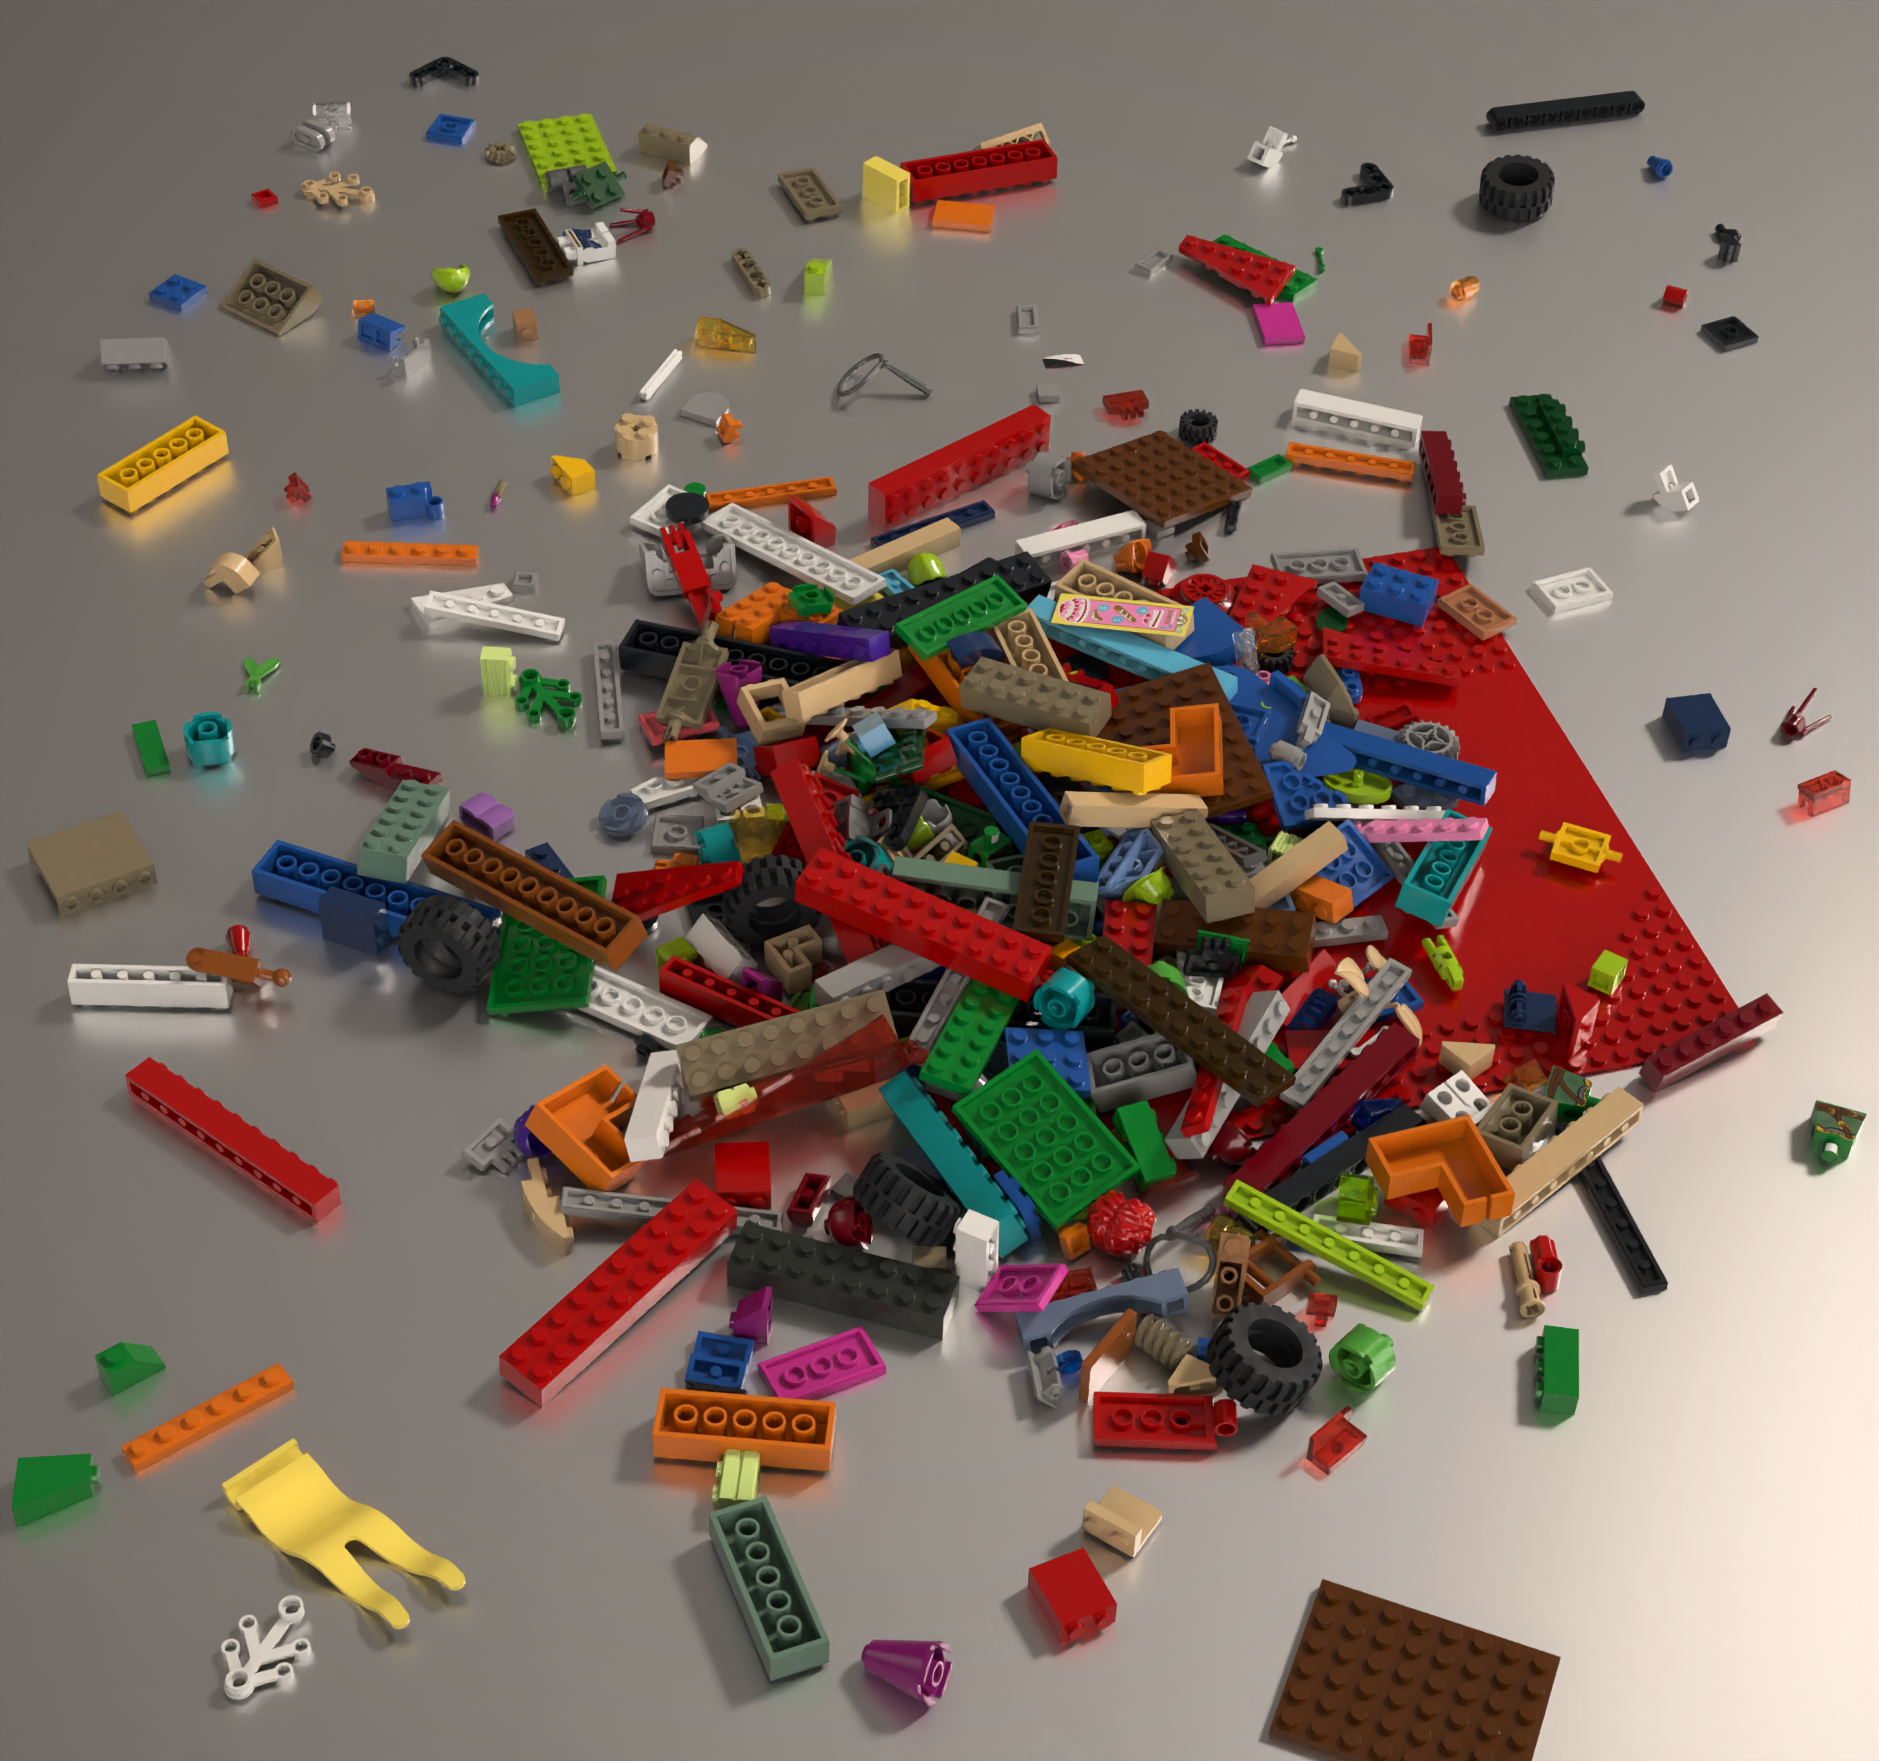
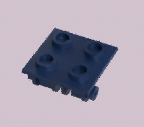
M1515 980L1510 990L1504 989L1505 1028L1556 1033V995L1527 992V986L1522 980Z

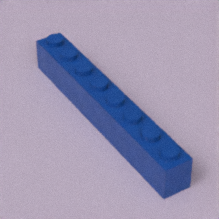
M1325 721L1323 730L1356 757L1357 763L1353 768L1481 806H1485L1495 791L1497 771Z

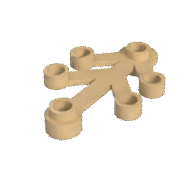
M331 172L327 179L317 182L306 180L300 185L303 194L307 197H315L319 204L328 203L329 195L336 201L338 206H346L348 204L347 195L359 196L360 202L364 204L375 201L374 190L369 186H364L360 190L347 188L360 184L359 175L350 174L347 177L348 180L341 182L340 173Z

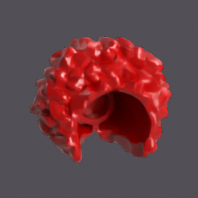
M1110 1190L1107 1194L1101 1195L1095 1202L1089 1205L1088 1217L1086 1218L1088 1221L1087 1232L1092 1239V1244L1097 1249H1102L1109 1255L1125 1258L1138 1255L1143 1250V1247H1147L1148 1243L1151 1242L1156 1216L1153 1209L1147 1203H1141L1136 1198L1125 1201L1124 1193Z

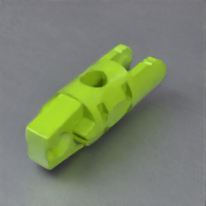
M1437 936V948L1430 938L1423 939L1422 945L1441 979L1446 981L1452 991L1461 990L1464 982L1463 970L1444 936Z

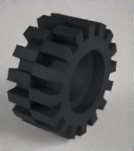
M1191 409L1188 410V413L1185 411L1180 416L1179 436L1182 437L1183 441L1187 440L1189 444L1191 442H1194V445L1203 442L1209 444L1211 440H1215L1217 435L1218 419H1216L1215 415L1212 416V412L1206 413V410L1200 412L1199 409H1195V412H1193Z
M1265 637L1263 641L1259 639L1253 646L1251 665L1252 667L1254 666L1253 669L1269 673L1279 670L1283 675H1285V672L1288 674L1293 666V646H1289L1290 643L1288 641L1283 643L1282 638L1275 640L1276 637H1271V640H1269L1268 637Z

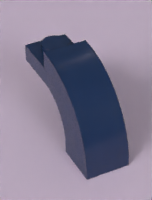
M985 632L965 633L946 642L950 654L961 670L976 664L981 656L999 662L1005 658V654L992 636Z

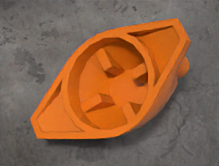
M1136 539L1120 548L1113 556L1114 562H1116V571L1142 573L1148 550L1151 551L1152 547L1150 539Z

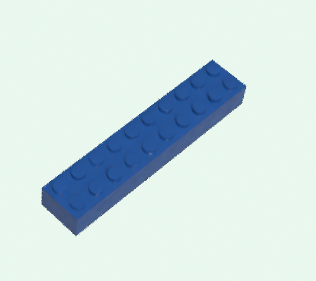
M990 717L946 729V736L950 739L958 764L955 766L1023 856L1030 821L1065 824L1059 814V805ZM1080 833L1073 880L1096 882L1099 878V856Z
M278 839L251 871L255 893L319 914L318 902L331 886L385 903L386 914L388 915V930L391 937L397 938L400 926L415 906L424 898L436 895H444L445 898L452 896L456 897L458 901L464 900L470 903V907L477 908L481 911V915L484 918L487 917L489 919L491 927L496 929L499 937L501 911L496 908L411 881L404 884L357 875V864Z

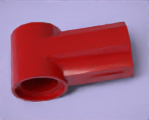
M1538 1235L1537 1238L1530 1240L1529 1243L1535 1273L1534 1280L1540 1285L1541 1292L1552 1293L1559 1287L1562 1263L1557 1257L1554 1240H1551L1548 1235Z

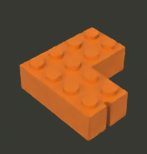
M769 582L725 608L722 612L715 615V622L719 625V629L716 635L734 639L735 631V639L767 645L771 642L769 627L787 620L836 625L839 612L844 610L833 605L832 612L829 614L817 613L807 617L799 616L797 610H794L788 604L789 591L792 592L793 589L780 586L776 582Z
M1219 704L1170 708V744L1142 746V748L1172 754L1171 783L1161 786L1159 790H1151L1147 793L1197 794L1200 797L1224 795L1222 720ZM1123 790V793H1132V791Z
M606 1064L536 1103L524 1125L590 1190L612 1192L635 1178L644 1161L630 1162L624 1141L625 1135L618 1129L630 1121L638 1095L625 1084L612 1103L611 1099L621 1084L622 1079Z
M1470 1115L1368 1139L1365 1161L1387 1200L1438 1188L1460 1228L1482 1223L1484 1217L1490 1221L1511 1216L1515 1192Z

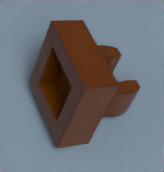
M668 160L663 171L662 182L665 187L670 188L672 182L676 185L681 184V179L675 176H684V170L676 168L675 161Z
M1199 531L1192 534V542L1185 545L1187 552H1185L1188 560L1198 557L1201 564L1209 561L1210 546L1202 533Z

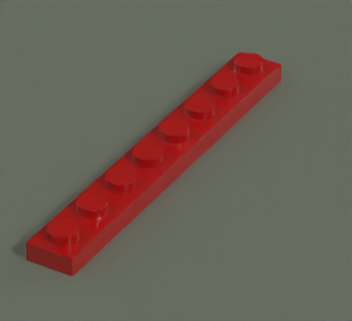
M1245 985L1236 988L1231 987L1222 991L1215 1013L1216 1018L1236 1033L1239 1031L1249 997V991ZM1199 1065L1180 1128L1185 1138L1209 1132L1223 1081L1201 1065Z

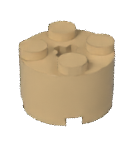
M631 413L623 414L615 425L617 454L619 452L623 459L629 461H644L646 456L651 455V458L655 456L659 450L658 425L655 422V417L651 415H633Z

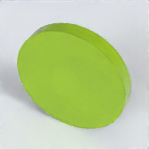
M1352 768L1343 773L1324 775L1322 777L1323 786L1334 792L1338 790L1345 794L1347 802L1379 804L1391 797V781L1386 777Z

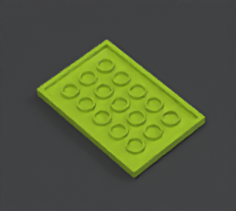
M582 113L577 116H562L555 119L545 118L540 121L517 123L518 132L542 188H547L544 173L556 169L584 164L588 169L606 161L614 175L617 174L616 167L592 114Z

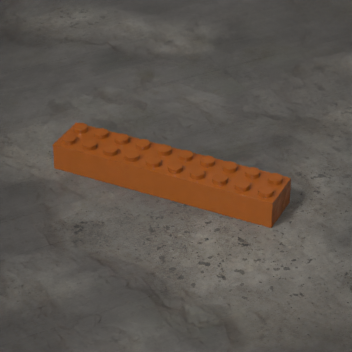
M455 820L421 854L431 874L614 972L619 969L648 935L638 915Z

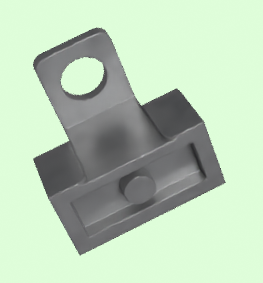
M586 165L545 172L548 192L551 193L563 189L568 206L585 203L583 198L575 202L571 201L569 192L572 189L578 191L572 177L586 170Z
M850 794L835 802L834 817L838 823V827H836L837 833L840 832L844 840L849 842L856 839V836H866L872 840L888 832L892 823V810L887 808L871 816L868 814V802ZM886 817L884 826L879 829L880 820Z

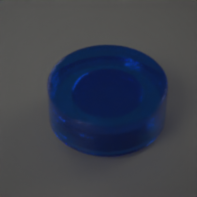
M1068 1350L1057 1355L1058 1368L1056 1370L1062 1375L1073 1374L1079 1371L1083 1362L1081 1352L1078 1350Z

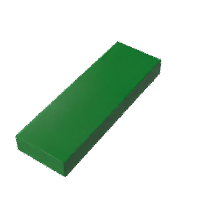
M156 720L132 724L133 734L146 776L171 771Z

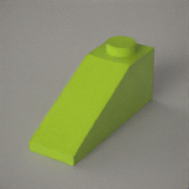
M812 258L807 262L804 273V294L825 295L832 259Z

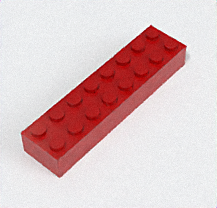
M1044 139L901 162L900 168L910 173L911 201L920 203L925 200L941 199L943 197L959 196L960 194L977 193L978 191L995 190L996 188L1013 187L1014 185L1057 178L1058 158Z

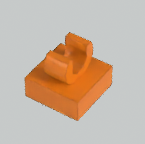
M723 413L716 431L723 443H731L732 438H740V434L736 429H743L744 426L741 421L734 420L731 414Z
M1077 1222L1071 1227L1064 1225L1057 1230L1060 1239L1059 1243L1065 1259L1072 1261L1091 1248L1085 1224Z

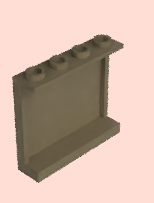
M123 811L26 843L30 862L33 867H38L57 902L60 916L157 882L154 863Z

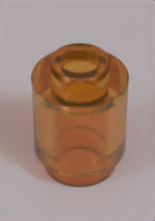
M1466 276L1451 284V295L1458 301L1471 297L1479 291L1480 282L1475 276Z

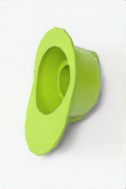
M1163 866L1158 871L1148 874L1135 882L1124 893L1122 900L1130 901L1137 898L1146 904L1152 905L1162 904L1163 899L1172 897L1174 892L1171 888L1172 883L1164 872L1166 867Z

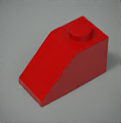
M1148 550L1141 577L1147 580L1146 584L1151 586L1167 585L1177 562L1168 555Z

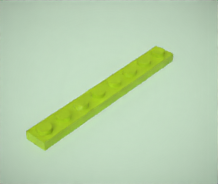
M1239 1180L1235 1181L1224 1199L1223 1205L1419 1311H1422L1435 1287L1433 1284Z

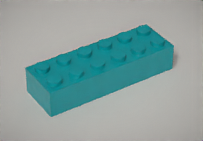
M1447 808L1442 819H1466L1469 817ZM1488 827L1482 840L1428 841L1403 883L1395 907L1402 909L1406 913L1418 916L1431 924L1442 927L1484 852L1493 828Z

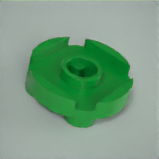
M817 584L796 585L793 587L792 592L789 591L788 604L791 608L797 610V614L802 617L817 613L829 614L832 612L834 605V592L825 586L824 590L817 589Z

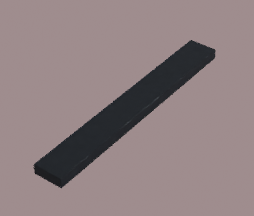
M1568 1124L1556 1126L1555 1134L1557 1136L1561 1134ZM1598 1156L1577 1173L1582 1185L1640 1294L1666 1290L1668 1282L1603 1161Z

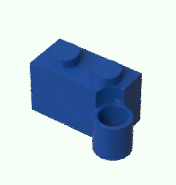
M429 481L386 488L387 506L392 522L422 517L437 521L444 517L443 499L439 496H432V488Z

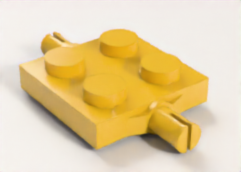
M1563 822L1561 829L1556 834L1541 830L1539 840L1553 843L1550 860L1598 873L1601 863L1606 859L1620 863L1623 853L1609 850L1611 835Z

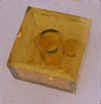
M782 804L729 812L731 828L735 837L734 842L736 847L739 848L741 859L761 858L771 854L786 827Z

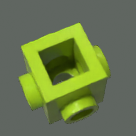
M1101 829L1081 834L1099 856V869H1102L1115 850L1113 843L1108 841Z

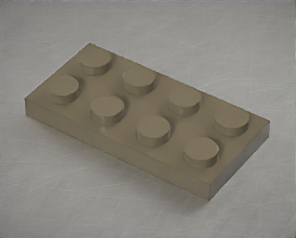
M814 167L778 174V182L805 220L842 213V205Z
M1432 505L1431 514L1440 554L1446 556H1484L1485 545L1476 506H1462L1461 514H1435Z

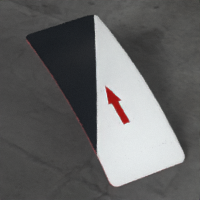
M1061 354L1043 358L1046 368L1061 364H1084L1081 356L1077 354Z

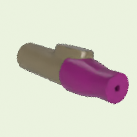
M505 480L498 481L489 505L492 509L497 507L504 496V490L507 485Z

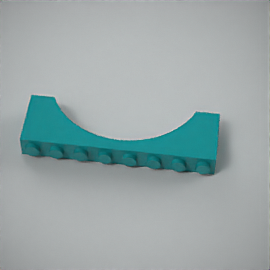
M484 293L440 306V316L438 319L441 327L448 331L450 337L457 341L459 347L466 351L468 357L475 361L477 367L484 371L486 377L492 380L495 387L500 389L505 398L515 407L560 392L559 374L550 364H528L514 361L495 353L485 345L481 339L482 333L495 319L493 302Z

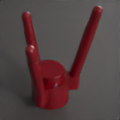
M621 208V212L639 215L633 220L610 223V227L636 224L637 227H641V229L617 240V243H621L643 232L652 231L651 227L655 226V217L653 212L648 209Z
M1817 688L1812 689L1795 714V706L1790 708L1784 722L1781 724L1786 735L1796 737L1799 734L1801 737H1804L1807 732L1832 718L1831 715H1828L1805 727L1806 719L1802 713L1814 697Z

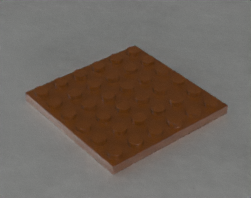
M1161 430L1074 460L1071 466L1072 470L1163 529L1230 504L1231 500L1238 501L1252 495L1253 488L1245 484L1243 480L1232 476L1227 470L1221 469L1211 460L1205 459L1197 451L1191 450L1183 445L1181 441L1175 440Z

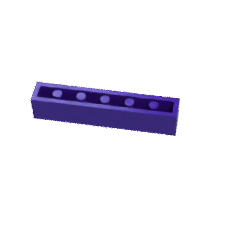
M787 620L769 627L773 647L813 655L873 662L891 654L889 633L884 630Z

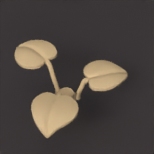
M1372 945L1366 947V956L1378 973L1387 960ZM1349 957L1341 960L1334 972L1344 978L1355 989L1337 1001L1343 1015L1359 995L1362 997L1369 995L1367 985L1371 982L1370 980L1366 984L1361 969ZM1398 1002L1389 1003L1385 1009L1395 1008L1398 1018L1406 1029L1420 1039V1047L1422 1043V1028L1415 1014L1404 1003L1401 1005Z

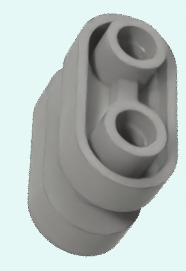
M307 119L301 125L291 130V137L297 145L314 152L322 150L325 145L331 144L336 138L333 128L313 119Z

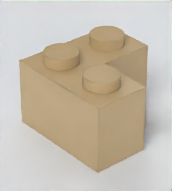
M810 924L764 941L765 964L772 974L783 983V988L789 995L811 987L812 965L822 962V939Z

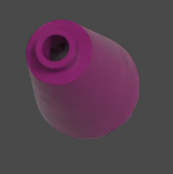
M739 660V665H731V662H726L715 669V676L733 723L740 728H749L737 704V699L741 687L748 684L761 683L763 672L761 663L754 660ZM758 700V701H754L755 704H756V706L758 707V706H759V700Z
M872 1640L870 1644L864 1647L861 1656L867 1671L927 1705H934L936 1702L933 1701V1698L943 1695L952 1668V1662L947 1661L946 1653H951V1648L948 1643L941 1641Z

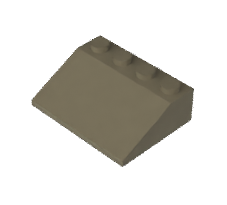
M253 258L219 306L234 315L281 336L313 315L323 301V297L313 285Z

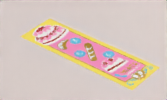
M1061 593L1051 623L1185 637L1194 606Z

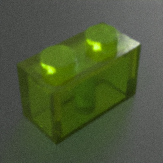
M1341 1172L1336 1221L1369 1226L1371 1216H1376L1378 1206V1187H1374V1176Z

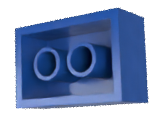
M1374 562L1360 588L1359 600L1365 603L1364 611L1423 627L1436 602L1439 580Z

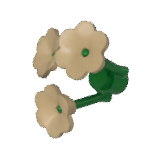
M844 718L827 735L825 741L828 742L835 737L840 740L835 752L838 756L846 754L848 751L852 755H857L863 761L858 769L861 775L838 768L836 764L828 762L829 750H825L817 773L822 774L825 771L830 773L836 772L856 779L864 785L867 781L873 784L875 782L874 775L877 774L875 769L876 762L865 753L862 754L859 747L855 744L856 742L852 737L856 733L855 731L847 734L843 730L848 720Z

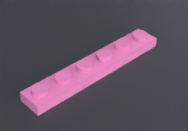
M1476 817L1466 819L1422 818L1420 820L1398 819L1383 821L1377 819L1373 821H1351L1369 843L1482 840L1489 827L1487 818Z

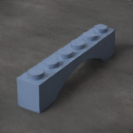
M1179 1268L1163 1270L1153 1275L1134 1278L1131 1281L1109 1285L1088 1293L1084 1292L1066 1299L1054 1300L1048 1303L1045 1309L1040 1312H1015L1016 1326L1025 1354L1027 1351L1036 1354L1041 1352V1348L1045 1346L1054 1349L1059 1341L1074 1328L1100 1316L1124 1313L1129 1308L1137 1313H1152L1160 1318L1190 1311L1189 1294Z

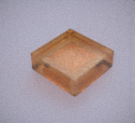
M373 299L353 301L355 318H362L368 314L375 313Z

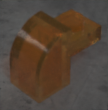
M1254 611L1246 614L1245 629L1251 633V637L1254 639L1253 648L1265 653H1279L1296 645L1298 627L1284 616L1267 622Z

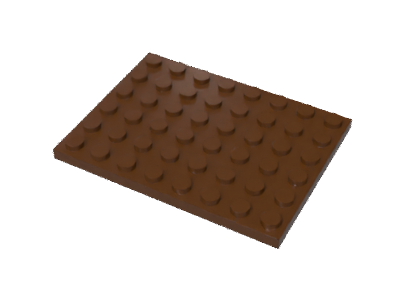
M1210 662L1115 691L1119 703L1111 710L1112 716L1096 738L1137 747L1170 744V708L1219 704L1222 720L1224 795L1201 797L1208 807L1206 819L1274 798L1273 790ZM1112 790L1114 793H1123V791Z
M1322 1579L1274 1715L1269 1735L1345 1761H1532L1561 1657Z

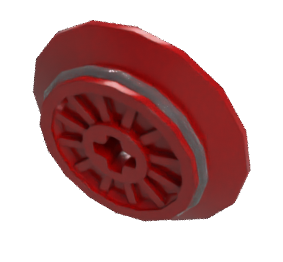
M1212 574L1191 575L1177 583L1171 592V599L1184 606H1190L1205 597L1227 615L1231 612L1238 597L1237 592L1230 584Z

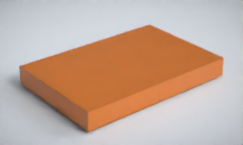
M937 200L932 226L990 232L995 205Z
M737 738L665 741V779L703 778L729 762L738 766Z

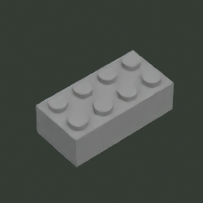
M1159 1033L1086 1053L1091 1086L1090 1095L1099 1113L1192 1088L1199 1069L1198 1062Z

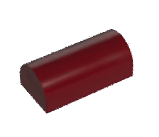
M805 1173L786 1211L788 1219L794 1225L801 1228H809L813 1225L832 1185L831 1176Z

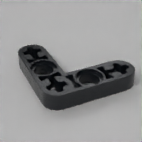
M440 57L409 74L410 84L414 87L424 86L444 75L467 86L479 84L478 71L450 57Z
M1363 163L1360 168V177L1367 185L1345 188L1341 193V202L1343 204L1357 205L1392 198L1394 186L1377 165Z
M919 786L882 789L877 791L870 799L869 806L871 808L877 809L879 812L889 808L892 810V813H896L885 836V843L895 852L901 851L907 846L928 801V794Z

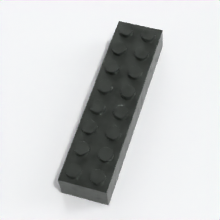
M745 1222L727 1261V1285L753 1292L769 1286L772 1287V1297L943 1340L959 1298L960 1276Z

